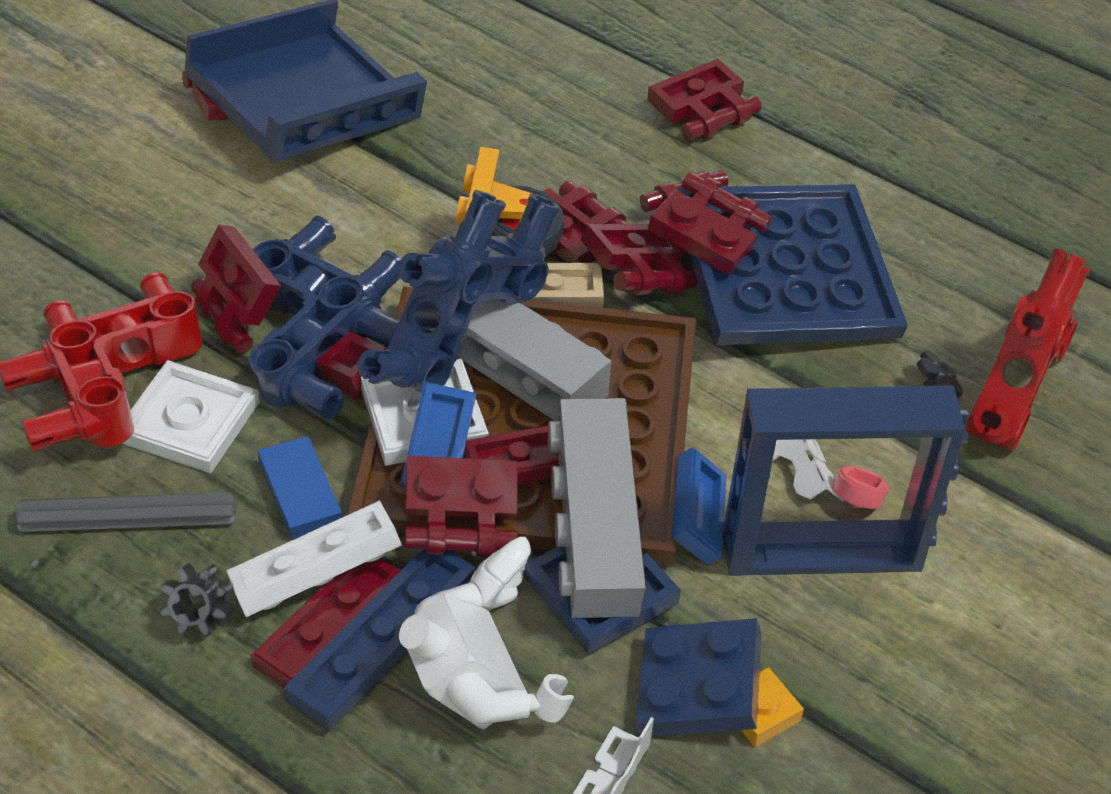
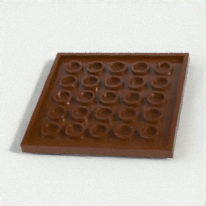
M403 286L396 318L399 320L414 287ZM535 300L521 301L529 309L548 321L558 324L564 331L589 347L598 349L605 357L611 360L609 394L605 399L625 398L642 555L648 553L656 563L673 565L676 540L672 538L678 456L684 452L696 318ZM463 361L472 389L477 393L476 400L489 436L547 426L549 421H554ZM371 421L348 515L380 501L397 533L404 534L405 526L426 527V516L404 515L405 488L401 487V479L405 462L385 466ZM551 479L518 484L517 514L514 520L495 519L496 530L517 531V537H526L531 549L550 551L556 548L555 516L556 513H563L562 499L553 500ZM445 517L446 528L475 529L476 518Z

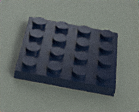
M855 184L721 187L740 199L748 197L759 203L758 209L771 215L773 219L765 233H761L748 225L746 229L758 235L754 248L730 276L690 253L716 345L903 337L908 324ZM678 187L677 189L678 191L687 195L690 198L694 196L693 194L682 189L681 187ZM710 206V209L728 219L731 217V215L715 206Z

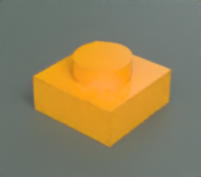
M769 667L760 671L757 729L741 730L754 747L801 722L804 708Z

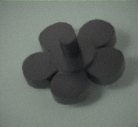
M925 350L920 354L921 359L917 362V366L920 372L928 378L923 382V385L954 386L956 396L959 398L963 394V390L956 380L957 376L946 362H941L930 351Z

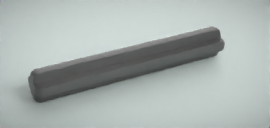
M230 492L20 500L16 507L17 527L22 532L230 525L234 523L236 517L235 497Z

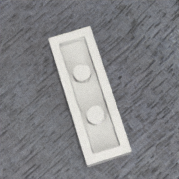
M378 501L226 571L231 583H233V589L243 612L248 617L261 610L274 608L283 600L308 588L326 584L335 576L360 564L375 561L385 555L386 552L402 546L384 507Z

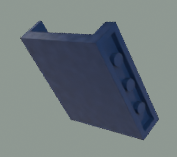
M326 0L187 36L184 73L274 163L421 117L427 80L418 72L397 78L388 73L335 24L339 2L337 0Z

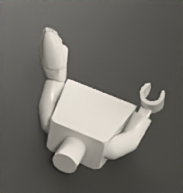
M518 537L490 555L478 566L469 583L438 592L421 601L417 605L414 615L408 617L403 622L399 632L400 643L403 647L407 648L422 685L428 694L483 730L495 722L529 718L530 712H534L539 718L547 722H557L566 714L574 699L573 695H561L568 681L564 676L558 674L547 675L537 693H527L488 611L508 604L517 598V586L522 582L525 564L531 553L530 544L526 537Z

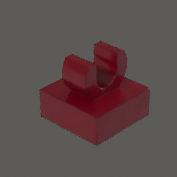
M349 332L315 360L319 375L338 384V389L342 391L341 394L358 401L361 398L359 392L361 389V376L358 372L360 356L366 350H386V347Z

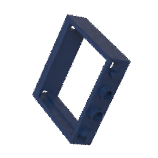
M954 386L747 389L723 529L729 576L922 572L929 547L936 546V524L939 516H944L947 511V488L949 482L955 481L958 476V452L960 446L969 440L965 427L969 414L966 409H960ZM922 438L899 519L761 522L777 440Z

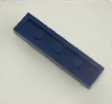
M423 549L284 687L285 701L330 732L408 651L400 643L399 632L403 622L408 617L414 615L417 605L438 592L469 583L476 571V567L449 550H445L444 555H426V549Z

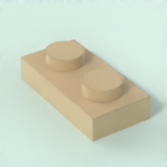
M547 263L549 270L546 282L539 293L531 299L603 308L602 268L598 263Z

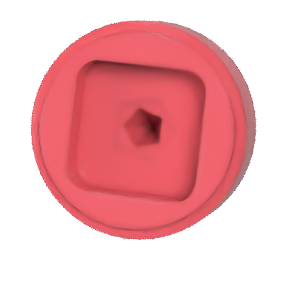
M855 466L840 468L832 486L833 491L853 508H881L889 490L887 482L882 477L869 470Z

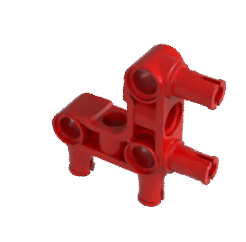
M1054 248L1052 251V257L1037 291L1031 290L1030 294L1023 295L1019 300L1009 322L1005 340L984 389L979 394L966 424L967 433L1012 452L1015 451L1031 415L1034 400L1051 362H1061L1071 343L1078 324L1077 317L1075 316L1076 312L1072 309L1085 278L1090 272L1089 268L1082 266L1086 261L1085 259L1071 254L1069 260H1066L1067 252ZM1022 359L1028 361L1033 372L1031 380L1024 387H1011L1005 380L1006 367L1014 360Z
M155 272L146 275L141 280V293L145 299L80 319H77L71 304L67 301L58 300L48 304L44 309V318L51 334L50 338L45 340L46 343L41 344L42 348L11 359L0 360V376L7 393L12 392L14 389L52 379L54 383L59 382L67 399V407L31 419L26 418L22 420L24 432L32 453L37 452L39 449L77 438L81 442L86 440L87 443L90 442L98 447H113L126 442L132 437L134 424L121 373L153 363L160 365L166 363L167 360L173 361L178 358L187 357L196 353L201 348L203 342L194 297L183 291H174L167 277L163 273Z

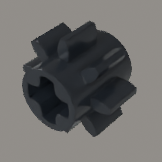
M188 563L178 569V576L181 582L169 580L161 586L160 589L168 594L169 598L168 606L160 613L162 616L171 615L179 623L178 633L183 634L191 626L198 625L200 631L205 636L216 628L213 616L225 619L232 613L233 608L229 604L224 603L226 592L233 587V583H222L215 576L216 565L212 564L201 573L196 574L194 567ZM191 593L192 596L202 594L205 604L203 605L202 602L192 603L189 594Z

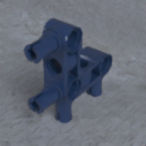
M474 190L471 203L457 232H452L451 235L437 241L428 254L408 253L401 259L398 268L399 276L403 282L410 283L409 286L414 288L387 349L366 350L360 356L358 361L360 376L363 379H369L368 382L372 384L391 381L395 386L400 388L412 387L422 393L424 382L444 386L451 375L453 365L462 348L461 342L473 314L479 309L481 304L490 299H499L506 304L520 301L526 302L534 298L542 289L549 270L548 264L544 261L545 249L542 245L556 213L560 210V206L556 203H550L551 200L543 196L530 194L528 203L514 233H509L507 236H492L506 203L496 199L495 196L487 192ZM438 311H439V317H440L439 323H438V321H437V313H438Z
M317 215L291 239L267 240L253 248L256 255L281 285L271 305L283 313L291 311L296 315L282 328H275L251 351L249 364L262 398L268 405L285 407L300 403L323 418L331 419L341 410L344 396L341 395L342 391L321 380L323 377L319 375L315 360L349 332L363 338H369L385 347L389 346L400 320L381 310L380 303L381 297L401 279L398 269L401 258L392 251H384L381 257L360 275H351L316 257L327 245L336 240V234L333 233L334 228L325 218Z

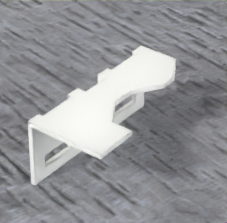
M816 439L805 440V442L803 440L776 441L773 460L782 456L792 461L796 470L793 487L797 494L811 500L827 489L842 502L845 501L833 491L832 486L835 479L825 465L826 460ZM807 450L811 452L814 458L812 461H810L806 453ZM817 468L819 469L824 481H822Z
M650 718L639 738L613 726L595 756L596 762L601 765L596 772L593 770L586 771L573 794H582L588 783L594 786L590 794H622L627 781L635 772L645 751L650 746L654 718ZM617 737L622 741L615 753L611 755L607 751Z

